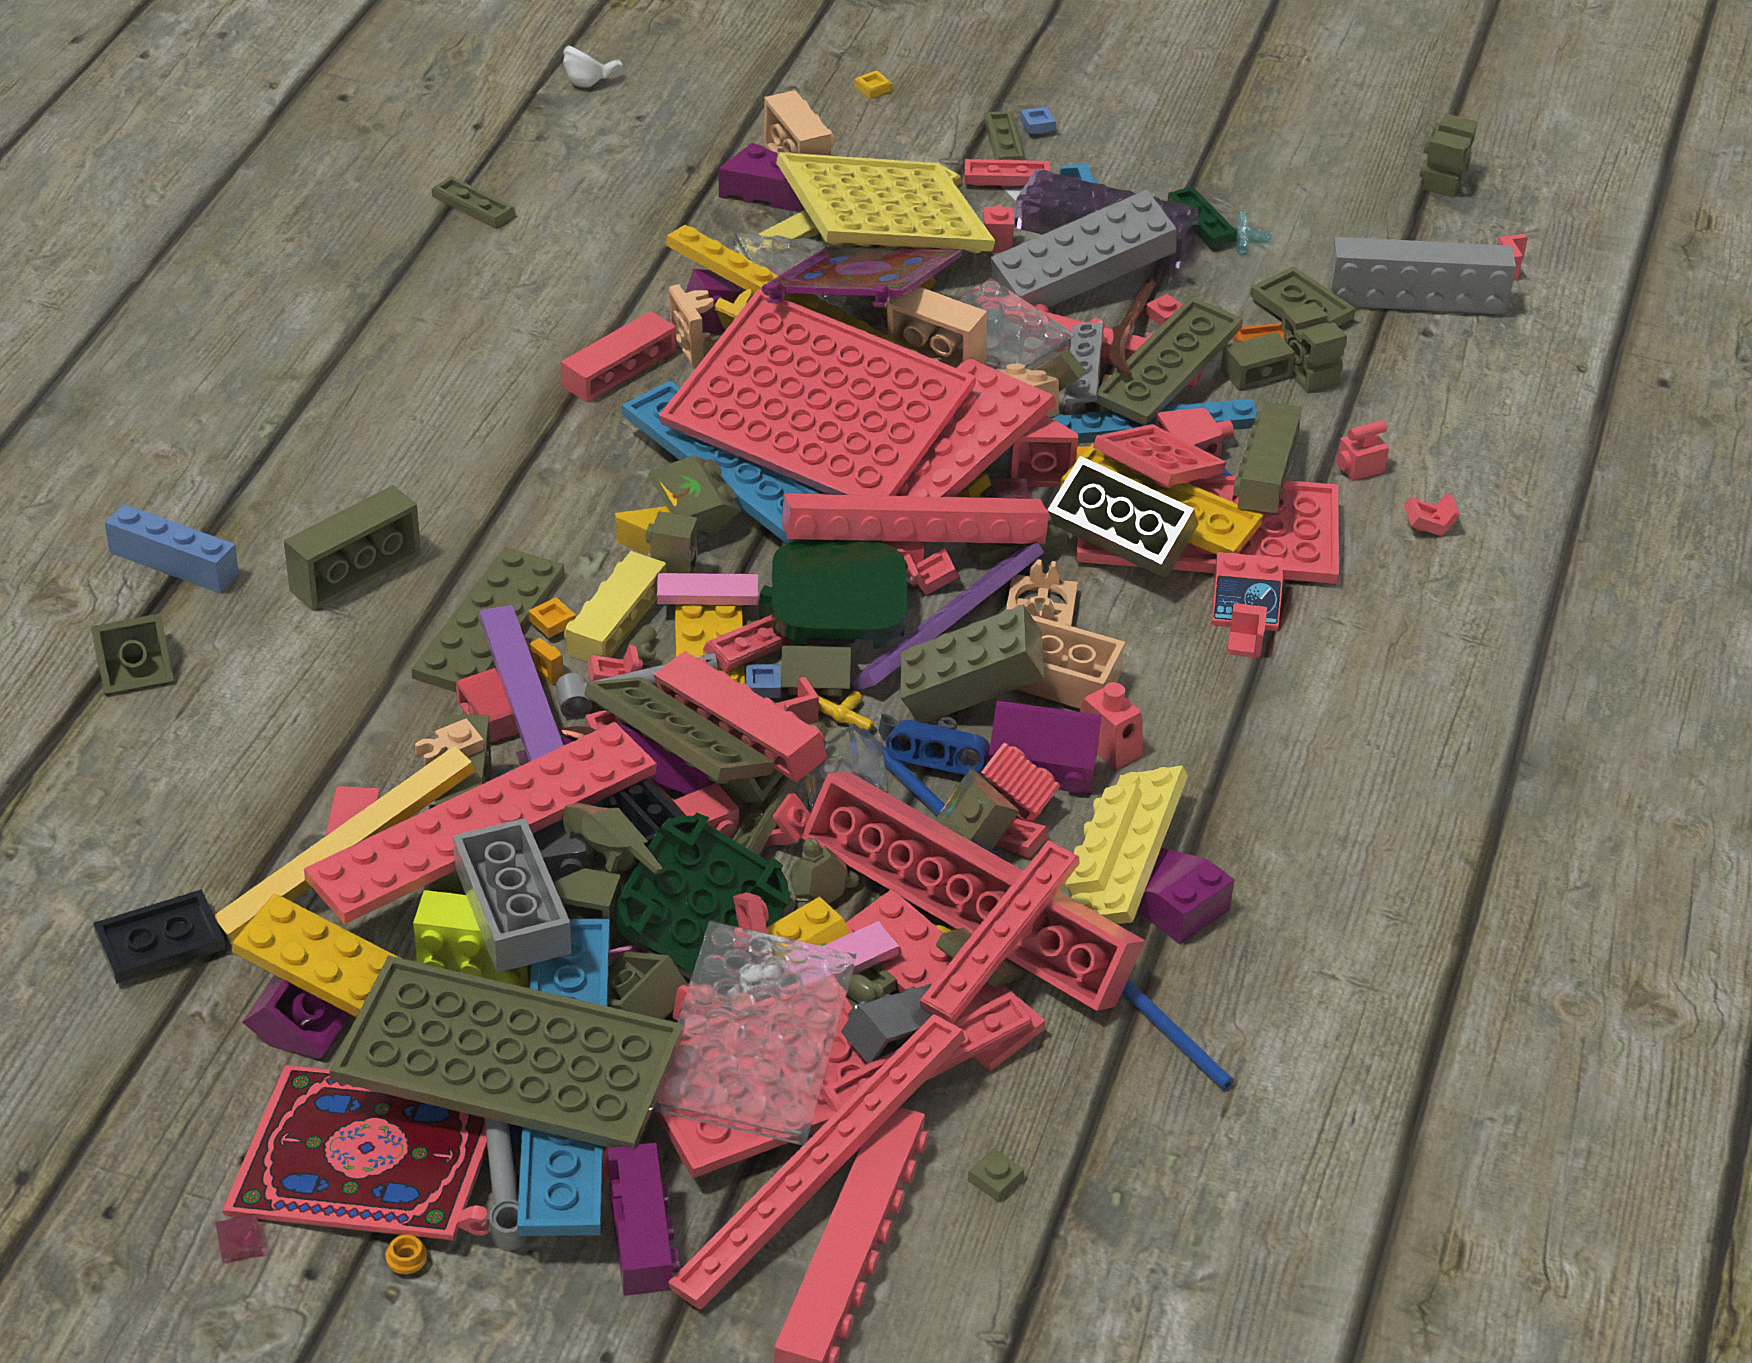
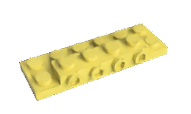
M1183 765L1168 768L1161 767L1143 772H1129L1120 775L1117 785L1105 788L1102 797L1094 800L1095 814L1092 821H1088L1084 825V842L1074 849V854L1080 858V864L1065 882L1067 890L1072 894V899L1116 924L1133 922L1188 778Z

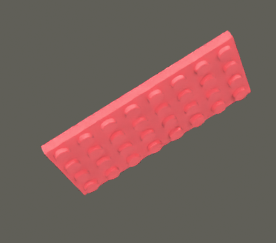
M1216 475L1209 477V479H1198L1188 483L1238 504L1239 496L1233 495L1236 476ZM1286 480L1277 513L1256 511L1263 514L1262 524L1238 554L1283 558V579L1337 584L1339 577L1338 485ZM1078 537L1076 562L1140 567ZM1187 543L1172 570L1214 573L1217 554Z

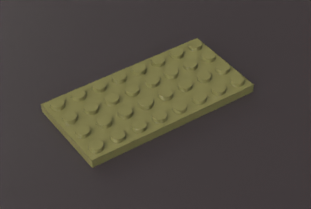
M388 956L329 1070L331 1081L609 1148L626 1146L635 1149V1145L639 1144L684 1035L683 1024Z

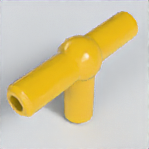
M852 691L840 705L819 696L818 711L833 717L837 723H846L859 730L867 729L869 732L874 727L873 720L853 712L862 701V695L858 691Z

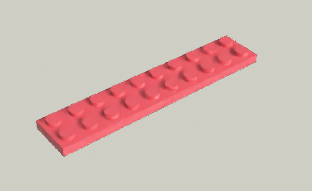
M613 722L305 867L304 879L345 925L456 871L452 835L526 818L531 832L535 833L561 820L566 805L574 803L592 805L656 774V762L616 722Z

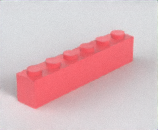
M684 651L654 674L660 690L773 760V768L796 783L828 758L824 746V735L815 725H808L799 720L793 712L784 711L776 706L771 699L759 696L749 686L739 684L731 679L726 672H719L709 666L702 658L697 659Z

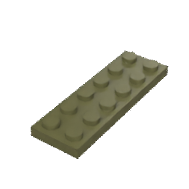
M1190 296L1127 360V364L1132 372L1131 377L1129 378L1117 370L1098 389L1097 400L1094 403L1144 426L1148 425L1157 416V413L1161 412L1242 329L1243 318Z
M504 547L412 667V679L456 692V681L496 668L479 620V610L513 605L521 630L523 631L530 622L529 610L543 604L564 576V564Z
M641 677L587 682L584 695L595 701L600 709L615 714L619 717L618 720L620 722L635 727L643 737L655 740L662 745L663 750L678 755L685 760L686 765L698 768L707 774L708 779L713 782L724 784L734 779L754 780L758 776L772 774L773 760Z

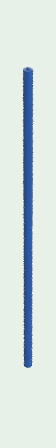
M861 729L857 733L856 739L938 816L945 804L900 761L893 759L887 753L886 748L867 729ZM994 850L991 851V853L1000 857ZM1128 979L1122 994L1222 1090L1230 1088L1234 1079Z

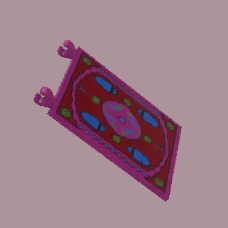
M826 247L763 285L762 292L770 293L767 303L780 304L785 293L876 296L873 307H887L891 296H905L962 257V250Z

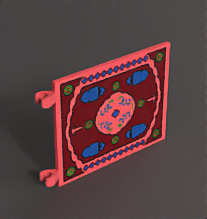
M285 1065L222 1209L223 1215L445 1240H454L458 1228L474 1235L483 1236L487 1234L490 1227V1220L486 1219L488 1215L487 1209L483 1206H472L466 1208L488 1149L484 1117L331 1081L330 1069Z

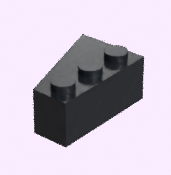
M647 778L603 799V808H619L648 841L644 843L647 848L660 827L669 818L673 819L683 816ZM636 866L624 872L627 880Z

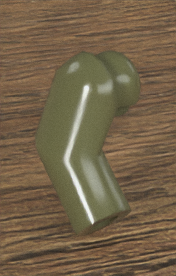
M644 625L628 644L636 646L638 658L642 659L644 666L651 664L656 656V649L651 650L649 646L656 638L657 633L649 625Z
M860 974L851 975L837 982L847 998L851 997L857 1002H870L884 996V989L878 982L872 983Z

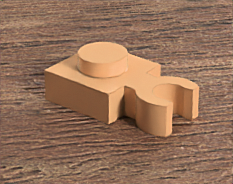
M467 718L434 731L435 739H422L415 743L416 756L424 755V766L453 746H456L466 757L484 750V739Z

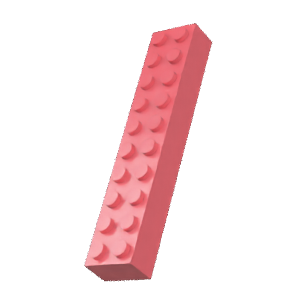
M851 772L827 774L801 835V838L804 840L809 838L816 839L821 848L826 846L850 867L890 890L893 889L901 897L954 928L964 927L971 934L976 931L1023 872V870ZM1058 891L1006 958L1094 1010L1099 1011L1116 1007L1145 940Z

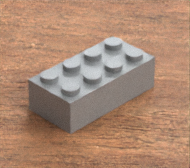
M526 818L452 835L455 868L497 973L572 954L569 918Z

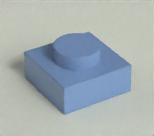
M1048 107L1021 110L1020 120L1029 135H1039L1055 131L1056 121Z
M780 664L746 665V685L763 698H781Z

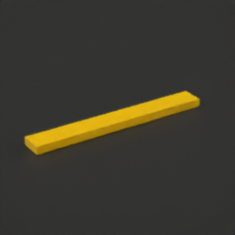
M453 746L216 913L214 917L217 924L233 942L273 893L292 902L312 888L304 879L305 867L409 819L476 771L474 765L456 746Z

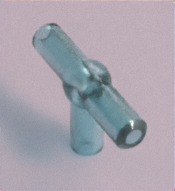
M1245 211L1237 213L1236 252L1239 255L1247 254L1248 240L1271 241V231L1249 228L1248 213Z

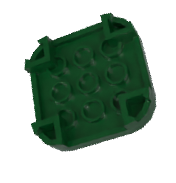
M798 540L782 545L775 552L772 560L771 626L773 633L779 632L781 635L792 639V646H805V638L873 640V650L886 648V642L897 638L899 635L904 637L907 619L906 563L903 555L896 548L885 543L872 541Z
M696 812L694 816L669 818L660 827L647 848L662 866V873L655 874L641 861L638 862L618 895L614 907L615 922L621 934L636 947L648 954L670 956L679 972L685 977L710 989H725L738 983L754 964L755 960L753 951L736 953L735 949L721 944V937L740 932L733 896L746 892L760 896L768 909L769 919L766 922V927L777 922L781 913L788 905L791 892L788 890V881L781 870L783 865L774 857L770 861L765 860L707 824L710 817Z

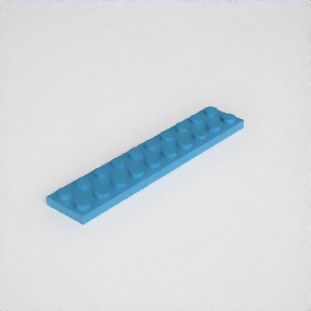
M672 381L622 404V415L679 460L697 456L716 462L722 470L721 477L724 482L736 493L737 498L735 500L738 505L785 543L809 540L787 539L782 526L784 493H819L808 485L661 424L659 414L680 389ZM834 540V541H862V540Z
M569 919L572 954L531 964L530 989L607 1006L609 919ZM522 1127L517 1221L518 1236L601 1235L603 1146Z

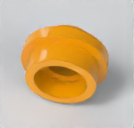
M413 1235L396 1237L386 1250V1263L392 1271L398 1274L415 1273L425 1265L427 1260L426 1247Z

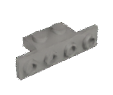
M1086 322L1080 325H1073L1070 351L1086 370L1085 375L1064 388L1066 405L1072 404L1073 410L1086 409V402L1097 400L1104 332L1102 322Z

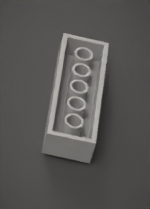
M1144 190L992 256V281L1007 302L1029 308L1040 303L1049 308L1176 252L1177 228L1150 192Z
M1334 237L1327 289L1353 307L1506 315L1516 269L1513 247L1509 245Z

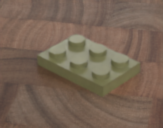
M1294 266L1251 286L1250 297L1280 318H1283L1284 310L1316 302L1329 315L1331 323L1334 322L1337 326L1355 318V307Z

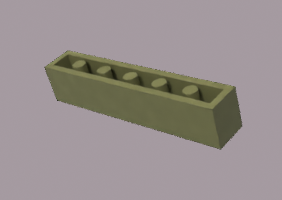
M1265 402L1262 412H1256L1255 422L1252 425L1251 435L1248 437L1247 447L1244 450L1243 460L1240 463L1238 476H1236L1233 495L1239 496L1238 508L1277 513L1299 435L1301 406Z

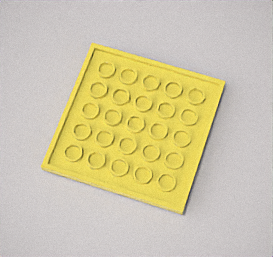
M778 152L776 161L778 167L824 240L832 245L855 243L862 247H869L873 244L884 245L888 248L908 246L914 249H961L972 253L993 251L994 238L940 163Z

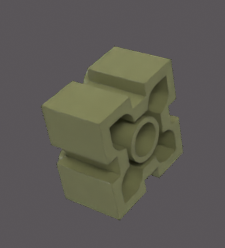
M1445 113L1441 122L1435 123L1432 136L1427 138L1424 146V153L1428 155L1427 161L1424 160L1419 174V177L1423 178L1422 189L1455 197L1461 180H1464L1470 167L1473 151L1472 145L1475 140L1478 121Z
M1316 302L1284 310L1281 331L1285 334L1283 340L1295 352L1292 372L1296 373L1295 380L1307 393L1339 385L1340 374L1343 369V362L1340 356L1344 355L1347 344L1345 332L1334 322L1331 323L1329 315Z

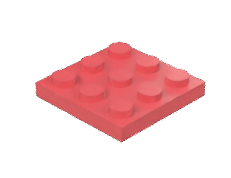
M1153 424L1098 435L1093 448L1103 452L1105 458L1115 462H1122L1129 466L1128 469L1131 472L1147 475L1154 479L1153 482L1156 485L1165 488H1171L1172 485L1191 483V481L1198 479H1209L1211 476L1223 474L1227 463Z

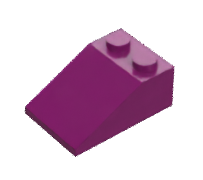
M1161 847L1137 912L1178 944H1181L1230 910L1235 879L1208 859Z

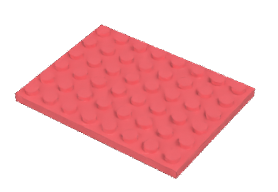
M758 289L659 414L660 423L824 493L833 495L895 496L976 385V379L972 374L785 299L780 304L767 303L770 293L762 292V290Z

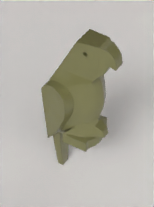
M574 803L564 807L562 819L567 834L569 836L576 835L577 833L581 834L596 852L605 856L607 860L605 868L610 873L625 872L636 866L638 859L655 874L662 873V866L644 845L648 841L619 808L610 809L582 803Z

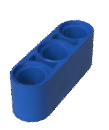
M912 720L899 722L888 735L885 742L886 751L893 759L966 775L970 768L978 773L988 760L990 749L988 741L980 735ZM897 735L906 736L910 740L911 745L906 746L898 740ZM937 742L941 744L945 749V753L936 752L932 748L931 743ZM965 750L975 751L979 756V760L969 759L966 756Z

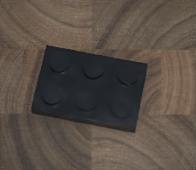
M202 889L93 923L95 935L116 984L226 949L225 939Z

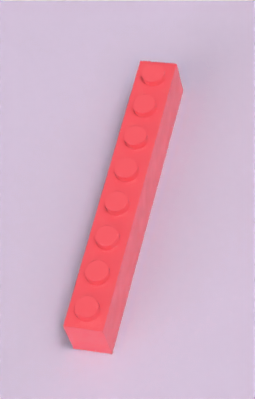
M784 493L782 526L787 539L1045 544L1049 512L1041 499Z
M899 1107L860 1147L774 1347V1363H838L840 1356L838 1344L841 1338L848 1339L854 1320V1315L851 1314L854 1306L861 1307L867 1289V1283H864L867 1274L873 1276L878 1266L880 1252L877 1251L880 1243L886 1245L889 1240L893 1223L890 1220L892 1213L899 1214L905 1197V1191L902 1190L904 1184H911L917 1168L916 1155L917 1153L923 1155L926 1150L929 1132L924 1130L925 1114Z

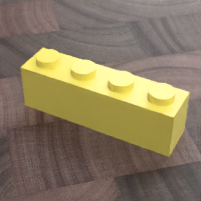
M630 551L622 562H618L611 576L600 584L593 598L584 603L581 612L575 620H571L567 624L564 632V638L567 640V655L586 662L589 661L590 655L611 658L657 600L658 573H666V562Z

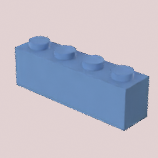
M123 504L105 522L109 552L217 593H221L239 575L236 547L231 542Z

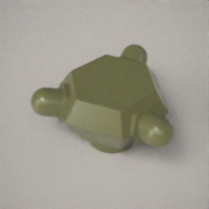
M809 838L804 842L803 852H801L802 858L798 859L790 870L792 888L796 896L794 911L818 897L829 904L842 896L845 888H854L860 882L857 873L848 871L846 863L826 846L821 848L819 842L813 838Z

